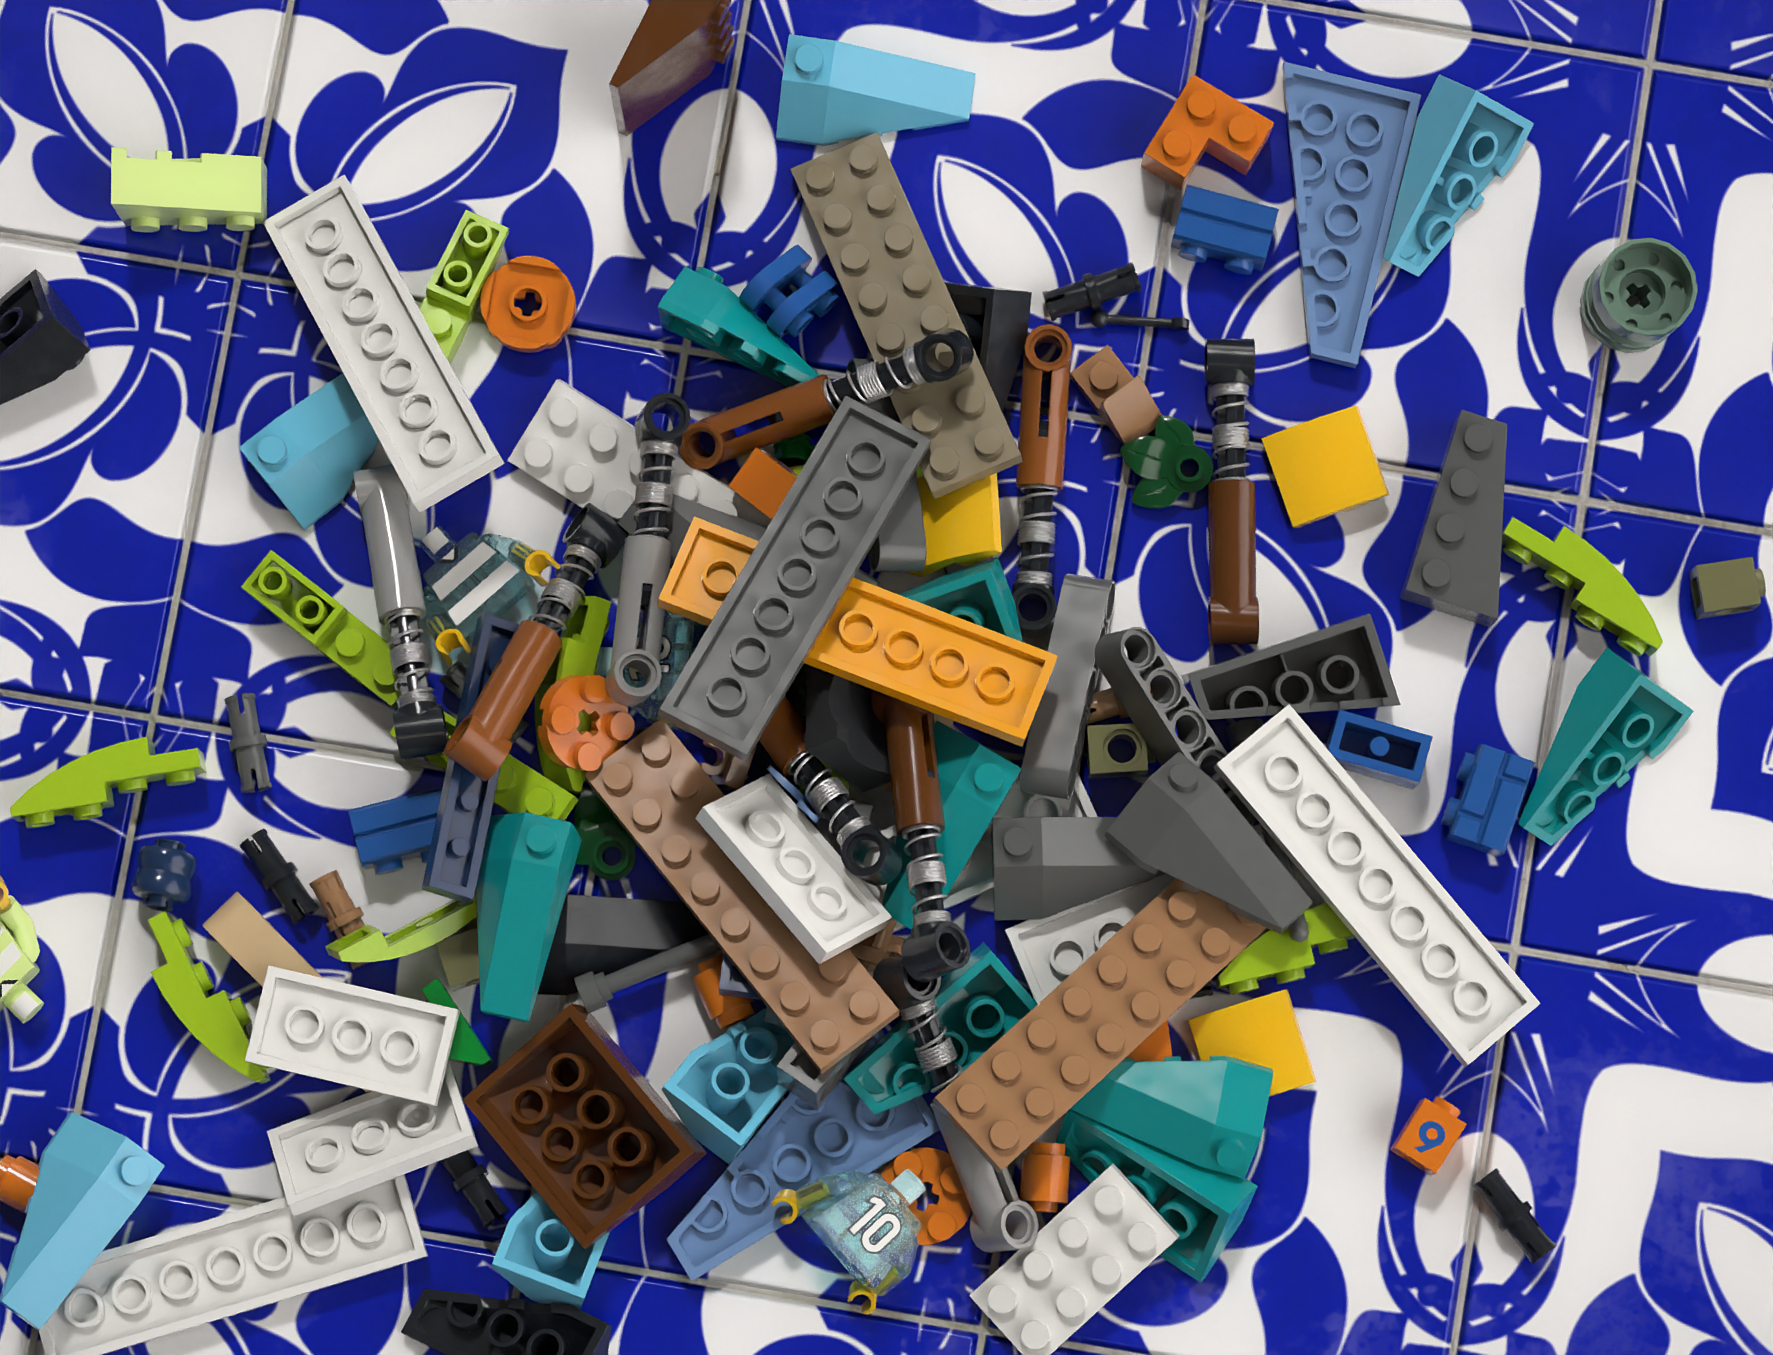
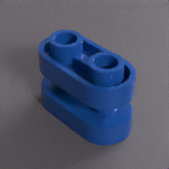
M795 245L763 268L747 284L739 296L753 312L765 304L774 311L766 324L780 338L788 333L796 337L813 320L814 317L812 315L816 314L820 318L823 317L840 298L835 293L840 284L827 271L821 272L814 278L805 271L811 263L812 257L799 245ZM792 284L797 290L787 298L782 292Z

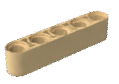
M238 891L202 925L262 987L268 966L323 978Z

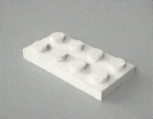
M770 774L702 807L695 818L818 964L885 929L892 919V916L864 883L845 868L840 855Z
M268 966L245 1061L437 1106L460 1010Z
M450 1062L447 1063L437 1106L371 1091L267 1131L287 1203L292 1214L296 1216L477 1147L478 1144Z
M1113 1163L1038 1232L1035 1241L1029 1247L1019 1249L969 1296L1022 1355H1050L1169 1247L1179 1235Z

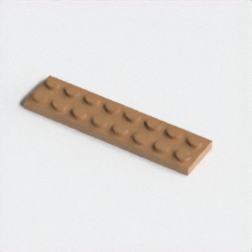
M662 718L605 759L598 769L589 771L584 775L586 782L821 1075L899 1016L898 1008L849 948L818 964L695 819L702 807L725 795Z
M1175 879L933 1099V1102L998 1173L1002 1172L1267 928L1228 910L1225 901L1200 889L1195 894L1182 888L1184 882Z

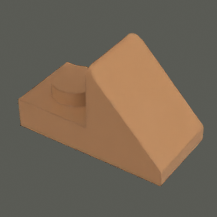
M1108 345L1070 373L1072 381L1122 445L1137 437L1147 436L1156 429L1157 420L1162 414L1139 375L1133 378Z

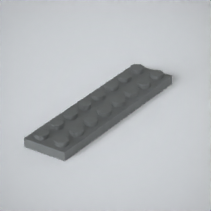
M845 396L661 705L659 717L745 762L747 761L930 448V438Z

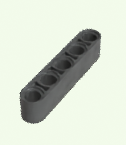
M851 358L846 372L856 373L858 366H864V364L874 362V360ZM889 396L871 403L860 402L901 424ZM917 472L914 473L868 552L870 568L874 572H921L925 566L927 548Z
M1068 573L1064 577L1047 651L1058 657L1030 727L1020 775L1021 792L1068 800L1071 798L1100 670L1095 660V647L1099 639L1108 633L1115 598L1114 580Z
M1132 627L1102 636L1095 647L1096 663L1160 765L1163 766L1180 751L1198 768H1202L1203 772L1217 783L1248 823L1253 826L1257 819L1213 768L1228 755L1153 635L1142 627ZM1124 646H1125V648H1126V650H1127V657H1126V654H1125V652H1124ZM1150 687H1151L1152 692H1153V698H1152L1151 693H1150ZM1175 726L1178 731V737L1175 732Z

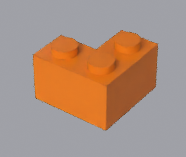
M1193 74L1145 150L1141 167L1180 191L1205 152L1246 176L1270 137L1274 122Z

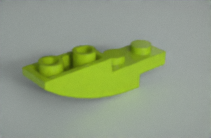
M465 210L426 287V296L419 308L450 365L480 304L484 283L493 273L509 234L508 227L468 210Z
M1512 517L1502 532V544L1505 545L1503 551L1510 558L1521 564L1528 565L1531 561L1546 570L1545 578L1556 586L1565 590H1569L1572 586L1579 590L1569 607L1578 612L1575 617L1581 623L1596 631H1600L1602 627L1619 637L1616 642L1622 648L1637 656H1642L1643 652L1652 656L1660 648L1663 640L1652 616L1630 583L1605 556L1565 526H1563L1552 541Z
M270 550L241 588L360 684H363L395 710L398 706L397 699L401 694L395 688L398 676L392 672L389 656L390 650L388 649L389 643L274 551Z
M581 596L582 601L574 615L566 618L564 622L566 629L562 630L560 636L563 645L535 694L536 739L544 777L568 792L581 793L583 783L586 780L584 775L589 771H578L559 766L548 757L538 738L537 726H542L544 711L539 710L547 690L561 678L571 675H597V658L602 639L609 628L608 614L611 601L596 596ZM580 712L578 716L581 723L577 730L578 732L589 731L591 726L590 715Z
M444 712L450 739L455 730L457 719ZM393 727L389 734L396 738L395 728ZM444 753L423 756V758L446 772L449 757L444 755ZM510 754L507 755L500 767L493 804L508 814L526 812L565 821L578 802V799L573 794Z
M148 737L120 742L75 759L47 775L27 790L10 807L11 817L18 822L25 821L26 828L55 824L54 816L73 814L74 820L98 818L103 816L102 809L114 807L112 788L118 787L119 793L126 794L147 790V782L166 779L167 786L195 782V774L207 773L204 753L198 748L155 755L154 743Z
M1327 903L1304 912L1309 930L1308 938L1305 941H1293L1288 928L1281 934L1269 930L1253 941L1231 961L1215 979L1217 989L1229 987L1230 995L1259 989L1257 980L1276 976L1277 984L1306 978L1304 969L1315 965L1311 948L1318 947L1320 955L1347 949V940L1356 937Z
M166 911L148 919L168 964L151 971V974L177 1017L196 1039L231 1068L260 1084L271 1081L266 1071L270 1067L245 1061L251 1038L246 1025L252 1023V1019L242 998L239 996L232 999L230 993L225 990L209 996L208 990L214 988L213 981L202 961L197 964L193 962L187 947L193 945L194 942L183 919L180 918L174 921L172 915Z

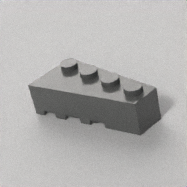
M1461 410L1453 424L1399 599L1487 627H1491L1497 621L1507 445L1506 423L1465 410Z
M1371 614L1361 615L1181 675L1186 689L1206 720L1276 715L1288 704L1291 705L1296 713L1401 705Z

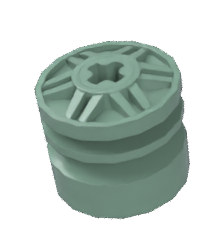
M1654 238L1632 239L1615 248L1585 281L1580 298L1583 320L1592 336L1608 348L1624 353L1646 351L1661 343L1674 332L1692 312L1698 292L1695 271L1686 256L1670 243ZM1635 294L1640 302L1630 307L1626 300Z

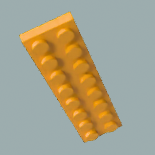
M694 516L658 598L657 607L709 626L759 541ZM853 578L804 663L1023 747L1058 656Z

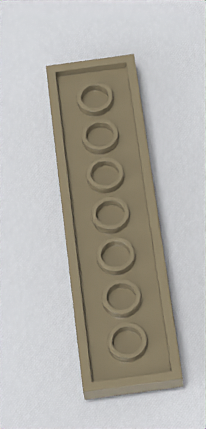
M878 132L791 168L794 180L873 360L882 363L885 362V356L889 360L903 355L904 349L907 350V348L913 347L915 342L921 341L942 329L952 328L960 330L968 336ZM939 343L935 351L936 358L943 366L951 367L954 360L953 351L948 345ZM974 348L971 365L960 375L941 382H924L920 385L913 382L909 389H904L903 387L896 388L889 396L901 424L931 439L930 448L919 466L934 499L1023 462L1021 453Z

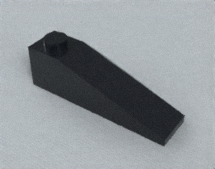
M36 269L0 299V405L55 381L64 372L76 368L90 351L82 326L43 275Z
M944 282L1003 413L1027 339L1032 292Z
M424 1289L401 1333L442 1355H608L612 1326L569 1304L552 1302L551 1305L527 1302L525 1299L509 1298V1300L480 1297L478 1294Z

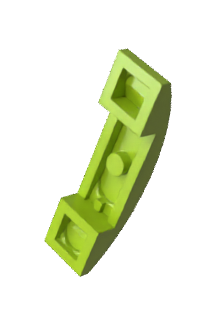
M476 890L472 901L463 903L453 900L386 936H383L380 929L367 924L330 943L325 948L330 956L346 962H377L418 952L454 934L477 916Z

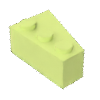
M111 147V204L124 225L131 226V230L136 232H156L160 230V225H179V229L182 231L199 232L207 230V224H226V228L229 230L249 231L255 228V224H263V221L267 220V167L262 157L201 153L200 158L172 159V151L156 150L155 159L127 158V148Z

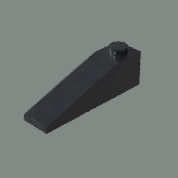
M566 894L537 995L569 996L579 993L574 980L577 976L593 971L594 974L604 972L606 976L704 936L708 932L683 902Z

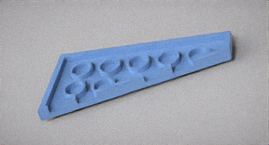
M1283 62L1282 71L1309 357L1356 368L1421 95Z
M882 1029L872 1037L848 1071L885 1036ZM843 1077L818 1111L793 1093H790L714 1185L670 1234L667 1241L691 1281H694L786 1225L782 1224L780 1219L784 1214L792 1212L793 1209L787 1202H779L775 1206H771V1202L778 1192L784 1189H792L799 1194L825 1182L831 1185L832 1193L801 1208L797 1216L799 1217L896 1158L901 1153L906 1152L940 1131L936 1118L922 1095L875 1115Z

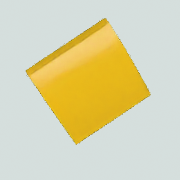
M1358 406L1336 411L1261 438L1294 528H1300L1341 511L1348 512L1390 495Z
M997 473L936 499L933 498L925 477L917 478L926 537V561L921 572L907 573L923 577L953 563L968 567L1002 552Z
M1288 989L1188 1020L1201 1061H1210V1056H1229L1271 1068L1273 1070V1078L1269 1097L1317 1082Z

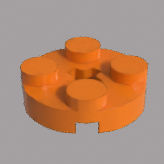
M520 256L509 260L508 264L501 266L496 272L494 270L487 278L481 292L480 307L484 321L494 339L514 351L532 353L551 349L562 341V338L570 330L575 319L576 297L568 278L553 262L537 256ZM526 293H534L536 302L542 304L540 310L533 311L531 316H523L522 309L515 307L516 300H524Z
M592 674L566 676L556 681L541 700L539 710L544 711L542 726H537L538 738L545 753L559 766L578 771H595L605 759L622 748L626 740L634 732V720L628 712V706L616 703L609 696L603 676ZM580 712L590 715L591 726L589 731L578 732L577 730L581 723L578 716Z
M917 1148L901 1153L885 1167L879 1178L877 1189L895 1209H883L880 1214L891 1212L899 1217L902 1229L897 1237L907 1243L929 1246L948 1240L964 1226L970 1215L971 1207L951 1156L944 1151L934 1148ZM907 1172L909 1177L919 1186L918 1189H921L923 1182L932 1184V1193L939 1196L937 1205L928 1204L926 1211H921L917 1209L916 1199L910 1196L906 1200L903 1199L892 1184Z

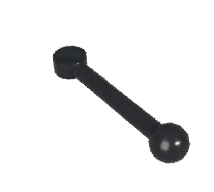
M1101 309L1095 310L1090 316V322L1097 328H1102L1107 324L1186 331L1189 330L1190 321L1187 318L1181 317L1166 319L1108 315Z

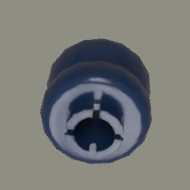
M160 838L156 839V845L143 846L137 856L138 871L134 876L131 889L136 896L144 899L142 906L157 911L172 912L173 905L185 904L191 896V879L197 867V859L192 854L184 851L186 844L179 843L176 840Z

